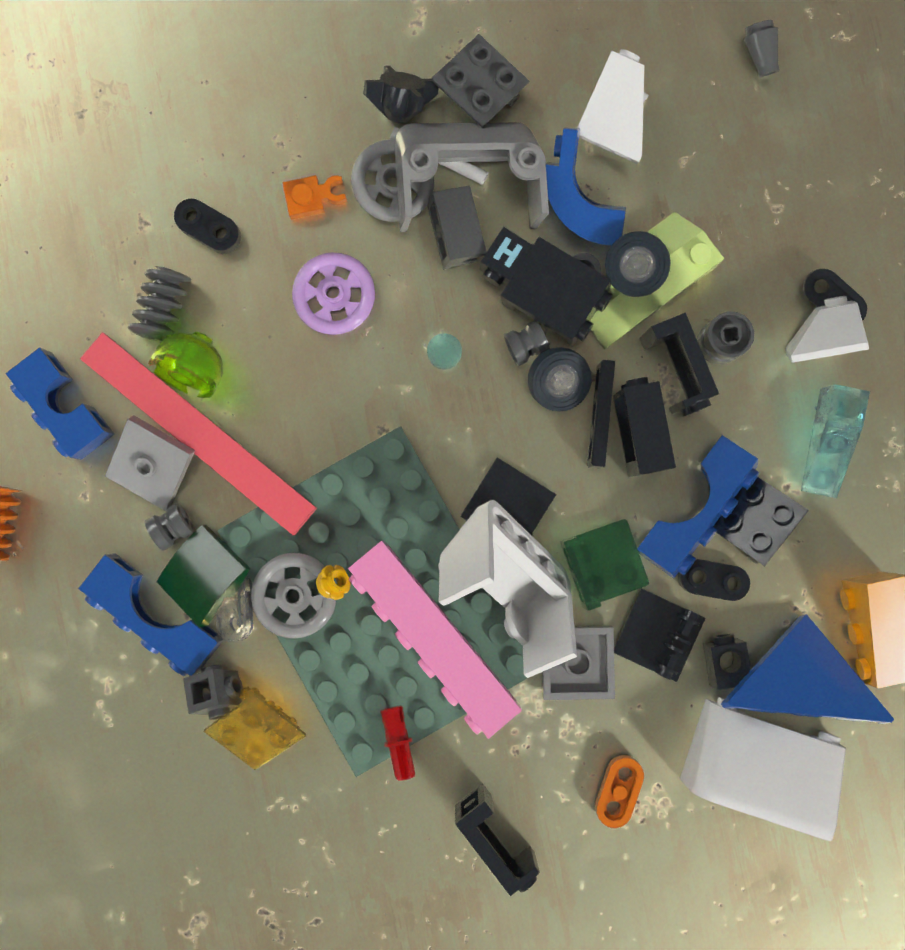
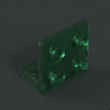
M626 519L560 541L582 607L587 611L600 607V602L649 585V580Z

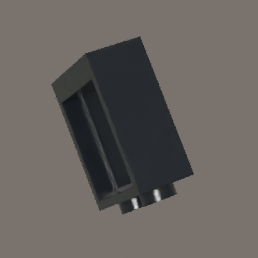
M648 377L626 381V384L621 385V390L613 395V401L628 477L676 468L660 382L649 383Z

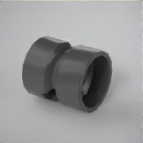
M727 311L708 322L700 330L697 341L705 360L713 364H725L740 357L751 348L754 341V329L752 323L745 315Z

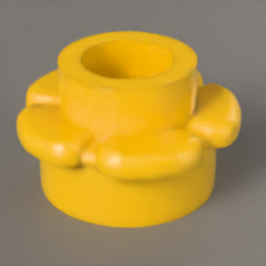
M327 565L318 574L316 586L323 597L338 600L343 598L344 593L349 592L350 580L346 570L340 565Z

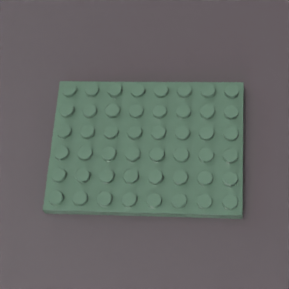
M401 426L292 487L317 507L295 536L259 507L217 530L223 542L251 568L245 577L250 590L257 573L263 565L272 558L286 553L306 554L316 558L325 566L340 565L350 577L353 574L348 568L380 541L384 540L507 689L527 679L523 668V646L515 638H511L507 634L504 627V620L506 619L505 608L483 588H480L474 593L465 595L445 606L439 603L438 564L440 562V554L460 529ZM285 568V578H301L300 568ZM316 579L308 581L307 584L311 588L312 596L319 595ZM269 581L265 596L275 599L279 584ZM350 582L349 592L344 593L343 598L336 600V606L331 618L319 631L310 636L295 639L276 636L357 777L391 757L389 747H384V743L387 741L380 710L403 705L408 736L412 737L413 740L409 742V746L465 715L466 711L459 703L453 706L441 692V689L444 687L443 683L436 675L430 678L422 670L417 662L421 657L412 647L407 650L395 636V633L398 631L396 626L390 619L386 622L382 621L372 608V605L375 603L367 591L364 594H360ZM290 589L287 593L288 600L293 603L297 602L300 598L299 592L295 589ZM309 604L299 615L306 622L317 611ZM277 606L272 614L284 623L290 617V613L283 611L279 606Z

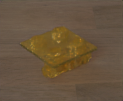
M249 686L245 687L240 693L241 704L210 724L203 731L254 770L306 737V733L300 729L294 717H289L285 714L283 709L279 705L275 706V702L271 699L265 701L266 698L260 694L259 689L256 687L251 689Z

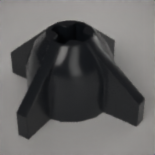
M389 65L384 66L380 80H365L363 94L387 119L393 122L405 123L422 112V108L438 95L439 87L431 79H421L413 74L396 72Z

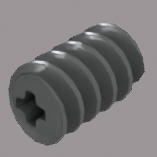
M155 266L157 269H147L145 271V276L153 283H142L140 287L149 296H138L136 300L144 310H133L132 312L133 317L140 321V323H130L128 329L143 338L169 345L162 337L173 336L175 332L166 324L167 322H178L179 320L170 311L171 309L183 308V305L175 300V296L187 295V292L179 286V283L191 282V278L180 272Z

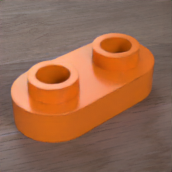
M620 755L610 761L595 802V811L599 820L610 828H619L628 823L644 781V772L641 765L631 756ZM623 767L630 769V774L626 778L618 777V772ZM616 801L619 804L617 810L613 812L606 809L608 803Z

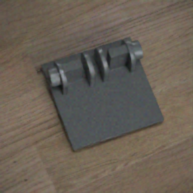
M480 34L431 78L447 96L482 128L506 104L510 106L515 104L520 97L518 93L530 82Z

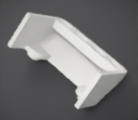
M490 500L478 506L440 554V562L438 564L439 603L445 606L483 588L505 608L506 619L504 620V627L507 634L511 638H515L523 646L524 675L527 678L577 657L571 584L565 569L498 502Z

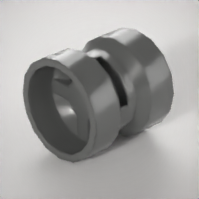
M536 320L526 324L525 329L521 330L520 333L513 330L504 334L508 350L517 366L527 363L531 355L539 356L542 352L550 349L547 338Z
M178 503L169 506L163 515H154L145 520V527L151 539L162 551L173 546L174 540L179 537L186 538L195 532L189 516Z

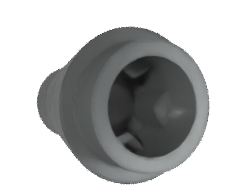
M765 20L745 28L746 37L743 40L757 68L758 76L764 77L779 72L778 27H774L773 20Z

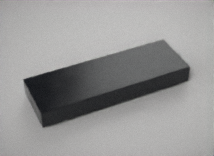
M602 360L596 368L587 459L588 468L601 469L605 467L615 371V361Z

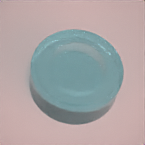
M447 333L436 335L428 344V359L438 369L447 370L455 367L462 356V347L459 340Z

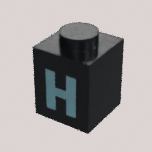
M503 226L480 262V270L484 272L482 277L496 287H500L501 284L507 286L533 245Z

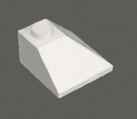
M847 296L825 299V306L816 307L786 346V355L790 361L794 363L869 350L858 303L847 301Z

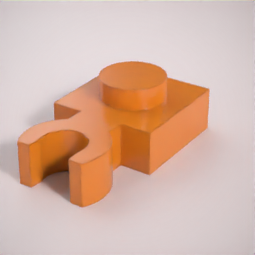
M316 175L282 182L291 220L325 213L323 206L325 202H330L333 205H343L347 202L345 194L334 195L331 193L335 186L343 185L342 176H331L324 184L320 185Z

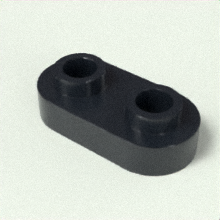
M186 199L177 205L174 211V220L178 228L186 235L221 254L230 253L239 246L241 232L232 219L197 199ZM196 211L197 215L194 220H186L188 212ZM225 228L227 230L223 238H216L218 229Z
M816 269L806 276L803 282V292L806 298L816 307L825 306V299L847 296V301L858 303L862 321L865 319L867 314L865 300L835 272L829 269ZM820 279L825 280L827 283V289L822 293L816 292L814 288L815 283Z
M696 559L685 575L678 573L680 586L685 591L696 595L737 601L745 597L750 589L748 574L738 566ZM700 570L703 573V580L696 584L693 581V574ZM731 577H735L738 581L737 587L733 590H730L727 585Z

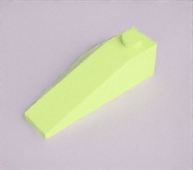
M673 212L648 231V233L657 236L668 249L671 262L669 275L658 290L642 297H631L622 294L611 284L609 292L613 296L603 312L597 310L590 320L594 323L591 333L604 350L712 271L725 259L702 229L676 212ZM634 250L623 267L630 277L642 278L650 272L652 259L647 252Z

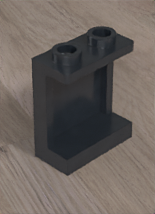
M538 237L500 296L504 306L512 311L520 310L567 340V344L573 347L578 339L582 342L586 339L594 325L590 320L597 310L600 312L605 310L613 294L609 292L611 279Z
M686 312L651 326L639 338L645 351L664 343L686 396V400L669 408L671 414L681 411L684 417L711 406L709 398L718 395L719 392Z
M481 784L455 805V825L510 896L518 890L524 892L536 882V876L540 873L535 852L531 846L527 847L516 857L511 856L485 822L488 817L494 814L492 796L487 788Z

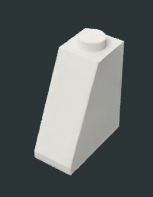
M621 49L619 53L611 51L577 128L580 129L579 138L638 164L642 157L644 65L638 63L640 60L638 55Z

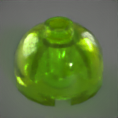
M186 332L171 334L162 340L148 362L149 366L153 364L157 366L154 373L168 385L186 394L188 393L187 386L200 391L197 396L200 398H211L223 375V362L218 350L212 345L213 341L207 335L200 332H194L193 334Z

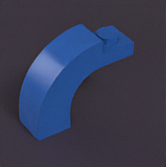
M566 127L563 129V135H556L554 157H560L559 163H546L549 202L558 218L572 232L588 241L612 246L623 234L626 207L597 203L582 192L575 174L580 129Z

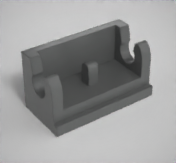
M470 185L433 192L427 207L443 270L474 263L478 257L485 256L487 251Z

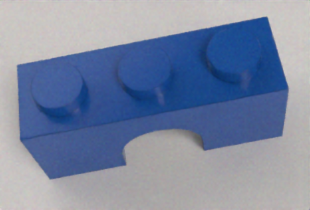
M39 347L5 373L13 383L10 385L12 392L22 402H28L34 410L31 413L32 418L42 429H48L55 438L52 441L54 447L64 457L67 458L69 456L70 458L82 460L115 435L92 406L82 403L72 412L66 414L62 412L58 404V396L61 389L73 379L52 352Z

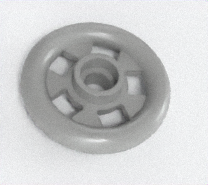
M382 140L370 145L358 156L352 169V189L358 203L367 213L383 221L399 222L397 186L391 187L386 182L390 177L396 178V163H389L383 166L380 158L382 155L395 154V140ZM367 171L377 172L376 185L365 184ZM434 176L425 182H411V189L417 194L412 201L413 217L418 215L428 205L429 198L434 190ZM379 193L384 197L392 199L390 207L383 206L375 201Z
M302 553L282 554L272 558L263 565L257 573L251 589L252 607L260 623L270 632L292 639L310 636L325 626L334 612L336 600L325 598L321 594L312 596L311 588L307 584L308 581L317 578L325 565L316 558ZM299 567L301 578L286 579L285 568ZM269 581L279 584L275 599L265 596ZM290 589H295L299 592L300 598L295 603L290 602L287 598V593ZM310 604L317 613L305 622L299 613L304 611ZM277 606L283 611L290 613L286 623L272 615Z

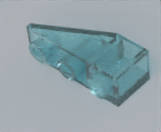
M837 384L820 389L802 481V492L837 498L864 426L870 391Z

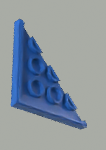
M807 614L799 616L721 703L723 708L728 709L738 708L758 712L787 713L798 716L827 717L858 722H877L878 724L892 723L894 720Z

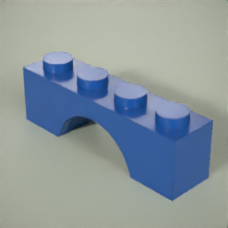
M722 435L701 462V471L710 487V495L705 507L695 517L684 522L668 523L658 520L637 548L639 554L673 579L678 573L685 575L696 560L692 556L693 552L699 544L705 547L717 531L713 527L721 515L727 518L738 503V500L734 497L742 487L748 490L758 477L760 472L755 470L758 465V458Z
M116 553L105 554L78 588L86 595L85 601L97 610L102 611L105 609L114 616L112 621L120 629L126 632L132 630L141 637L140 643L147 650L154 654L160 652L170 660L169 666L178 674L192 676L199 673L225 638L210 626L198 627L193 620L182 625H167L152 618L145 610L140 598V584L143 574Z

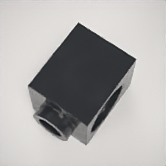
M734 634L713 636V642L703 643L709 685L716 690L735 688L751 670L747 642L734 638ZM731 651L734 655V662L731 667L722 669L720 658L724 653Z

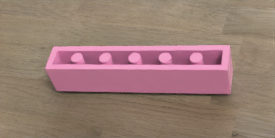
M384 540L380 541L348 568L353 574L349 577L352 585L360 594H364L367 591L375 601L372 608L384 622L389 619L398 629L395 633L396 638L407 650L412 647L421 657L417 662L422 670L430 678L435 675L444 685L441 689L443 695L453 706H456L458 703L467 713L464 720L477 735L482 731L489 739L522 711L518 701Z

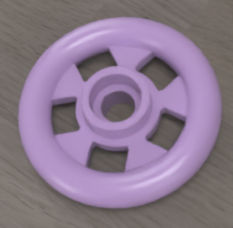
M324 253L309 260L299 270L293 284L292 299L298 316L308 327L323 334L338 335L354 330L366 320L374 305L375 287L369 271L356 258L343 253ZM336 267H342L350 271L347 280L339 276H333ZM319 271L325 278L315 288L309 281ZM332 287L339 289V295L335 298L327 296V291ZM351 287L361 288L360 302H350ZM317 297L323 309L314 314L307 301ZM345 308L347 318L332 321L330 312Z

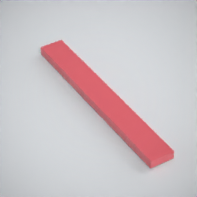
M102 332L80 358L178 441L194 449L196 456L292 535H296L317 509L311 502L105 333Z

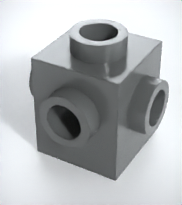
M212 665L202 668L201 673L183 678L188 714L208 715L209 720H216L231 715L230 710L244 706L242 698L243 686L238 671L223 670L222 665Z

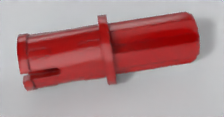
M403 705L380 710L387 741L384 743V747H389L395 778L398 781L415 777L409 742L413 740L412 737L408 736Z

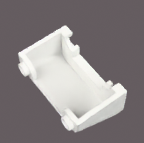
M718 697L717 702L706 699L680 777L685 786L693 794L710 802L823 840L832 841L837 827L846 748L839 744L841 738L823 731H819L818 736H808L748 716L739 711L738 708H723L721 703L725 698Z

